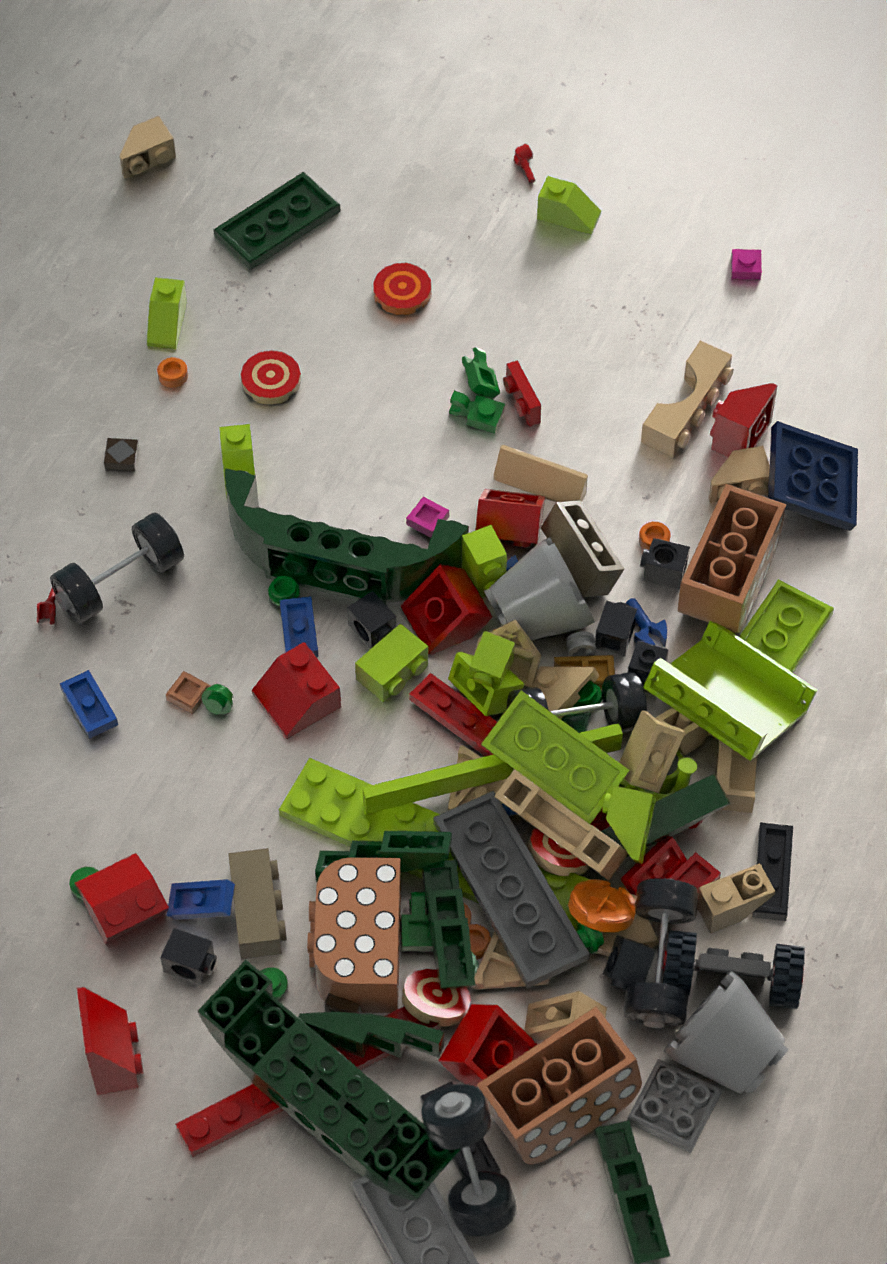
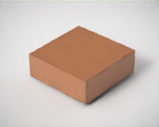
M183 671L165 694L166 700L194 714L202 704V693L211 686Z

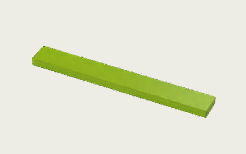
M619 724L580 733L606 753L621 750L623 733ZM490 755L362 788L363 805L366 814L507 779L514 769L495 755Z

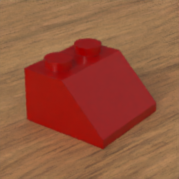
M769 383L731 391L724 402L719 401L712 414L715 422L710 431V436L713 437L711 450L729 457L735 450L756 447L772 422L778 385Z
M484 488L478 500L475 531L492 525L499 540L513 541V545L519 547H531L532 543H538L546 496Z
M439 565L400 606L419 639L428 645L429 655H434L473 638L493 618L465 569L446 565Z
M305 642L277 657L252 689L254 697L286 739L341 708L340 687Z
M137 853L75 883L105 944L165 915L169 909L154 877Z
M471 1004L438 1061L459 1082L477 1087V1084L538 1044L499 1005Z

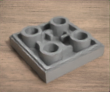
M658 1059L627 1120H630V1124L692 1153L721 1095L722 1089Z

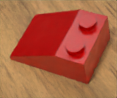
M85 987L77 988L85 1053L97 1096L139 1088L137 1075H143L144 1071L141 1054H134L133 1043L139 1042L136 1021L129 1023L127 1011Z

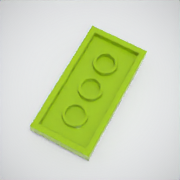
M523 691L518 693L481 744L496 757L589 824L592 823L603 808L606 793L611 794L613 786H619L630 771Z

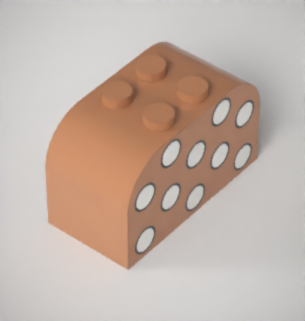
M728 484L725 485L681 581L678 601L679 613L708 623L709 621L715 622L736 633L741 632L774 558L781 536L786 504Z
M344 858L331 863L319 876L316 886V901H309L310 932H308L307 949L309 953V968H315L317 989L323 1001L331 993L361 1005V1013H391L398 1009L401 916L400 858Z
M594 1007L477 1084V1087L486 1098L490 1115L522 1160L527 1164H537L554 1157L624 1110L639 1093L642 1079L637 1059L599 1009Z

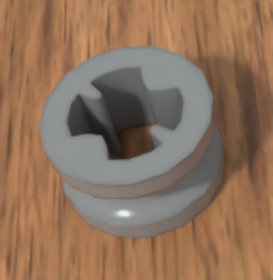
M583 631L568 636L566 639V645L569 648L568 656H594L597 652L594 644V635Z

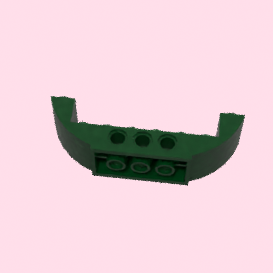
M225 469L229 517L234 537L249 559L265 571L267 579L274 580L279 576H288L297 582L300 587L357 601L371 591H374L388 605L390 602L405 601L439 565L462 569V535L469 533V526L463 525L460 522L438 519L428 549H424L415 544H403L382 536L374 537L361 534L353 529L344 530L329 526L323 522L299 519L294 515L269 512L259 507L256 475L249 474L243 470Z
M245 960L197 1011L210 1034L232 1061L246 1074L251 1083L357 1174L365 1175L371 1182L398 1197L418 1200L461 1149L447 1150L432 1144L427 1136L425 1126L420 1120L273 997V982L249 961Z

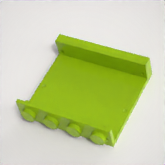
M709 621L702 639L669 664L662 658L654 662L643 686L644 689L749 761L754 759L807 713L818 691L724 626Z

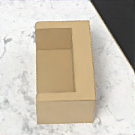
M719 741L716 777L731 803L721 810L752 813L755 801L757 756L749 761Z

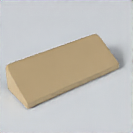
M501 445L494 471V480L535 495L546 496V499L554 502L583 501L587 493L588 475L506 445Z

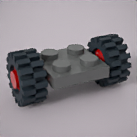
M669 930L667 950H665L663 984L679 987L690 995L693 970L695 972L703 970L727 974L732 970L736 975L767 978V981H771L769 1006L798 1009L804 976L805 947L776 943L772 969H770L771 962L763 961V954L743 952L741 958L728 957L729 950L708 948L706 954L701 953L698 959L695 960L697 933Z

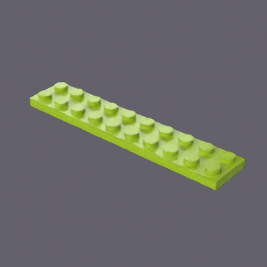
M310 757L279 808V816L351 847L352 841H382L384 831L438 832L434 825V817L440 814L413 802L366 814L363 805L362 788L372 784ZM450 852L449 858L446 860H454ZM457 866L460 889L462 888L463 897L479 904ZM539 867L571 924L577 931L578 921L571 915L568 902L574 887L579 882L590 879L576 873H570L569 876H558ZM421 868L407 872L423 879Z

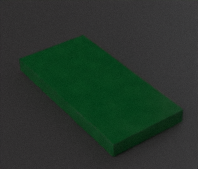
M303 171L213 229L214 236L246 267L252 270L341 211L340 204Z

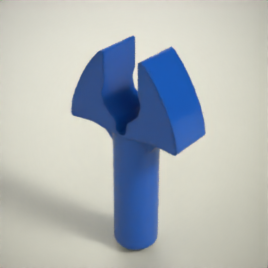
M635 598L627 600L625 604L637 608L636 623L641 629L634 634V642L637 644V641L655 645L649 637V633L657 636L665 647L667 641L666 621L662 620L659 623L651 622Z

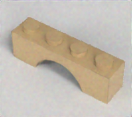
M700 340L686 360L684 380L690 385L693 393L685 400L677 403H657L642 425L641 443L671 457H674L679 448L684 449L689 442L693 427H699L702 423L707 406L715 404L719 396L720 387L722 384L727 385L734 372V369L731 368L732 354Z
M515 769L494 796L607 880H610L628 855V852L618 843L574 814Z

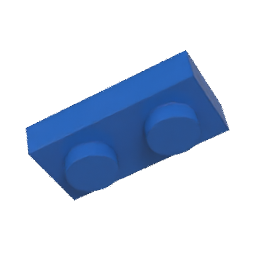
M311 597L280 600L285 652L305 642L314 655L318 657Z
M89 670L60 683L61 691L89 739L118 726L117 717Z
M228 879L172 883L167 916L173 920L230 916L235 883Z

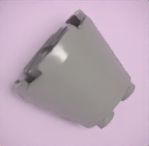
M550 537L538 543L492 584L489 589L484 591L501 624L504 625L516 619L531 641L583 629L595 622L575 580Z
M731 970L721 981L725 986L724 989L719 985L705 998L676 1033V1037L680 1041L678 1043L676 1041L669 1043L663 1052L674 1061L739 1094L743 1091L749 1094L754 1092L766 1076L761 1073L767 1065L770 1067L773 1064L776 1065L786 1054L788 1048L783 1045L785 1038L747 985Z

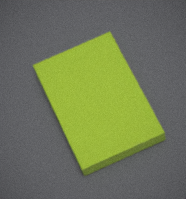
M778 579L739 637L794 673L832 616L834 607Z

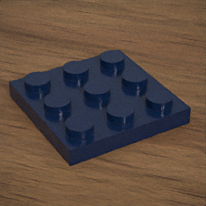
M776 421L771 427L768 498L786 504V510L851 531L857 525L858 449Z

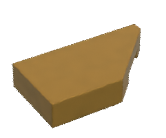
M613 655L554 657V667H594L599 674L594 684L598 685L600 689H602L604 679L607 676L615 675Z

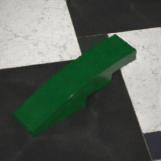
M715 774L656 802L646 849L668 836L680 833L731 804ZM611 826L601 831L624 848Z
M384 831L382 841H352L350 851L320 850L315 869L316 882L327 866L344 858H400L401 873L417 870L449 858L452 832Z
M445 860L423 867L421 869L440 989L475 987L468 918H465L462 888L460 889L457 861Z
M347 1012L300 1013L298 1016L299 1019L331 1046L362 1058L368 1046L399 1058L402 1057L406 1046L437 1058L440 1057L444 1048L443 1031L406 1020L374 1014Z
M630 1120L595 1128L594 1134L633 1263L643 1264L670 1257L652 1185L648 1183L641 1153L638 1152Z

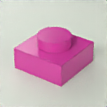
M732 249L731 279L761 280V250Z
M423 496L407 516L406 525L431 538L437 520L447 521L449 510Z

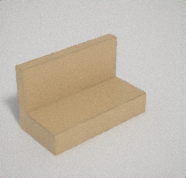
M642 710L619 761L620 764L630 770L624 779L631 785L659 793L685 732L681 728L657 721L649 712Z

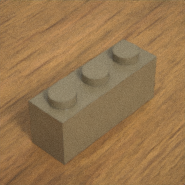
M581 500L556 502L542 524L541 530L546 538L550 537L557 547L583 597L609 595L625 570Z
M269 848L228 853L231 882L235 883L233 899L241 959L282 954L280 941H287L285 920L278 921L277 911L283 910L281 890L274 891L273 881L279 880L277 860L270 861Z

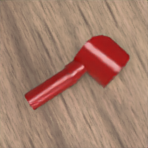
M523 144L515 149L514 163L518 166L521 165L529 183H534L536 179L528 163L529 160L533 159V152L528 144Z
M51 588L47 600L37 604V623H40V620L44 618L50 619V625L56 622V598L53 588Z

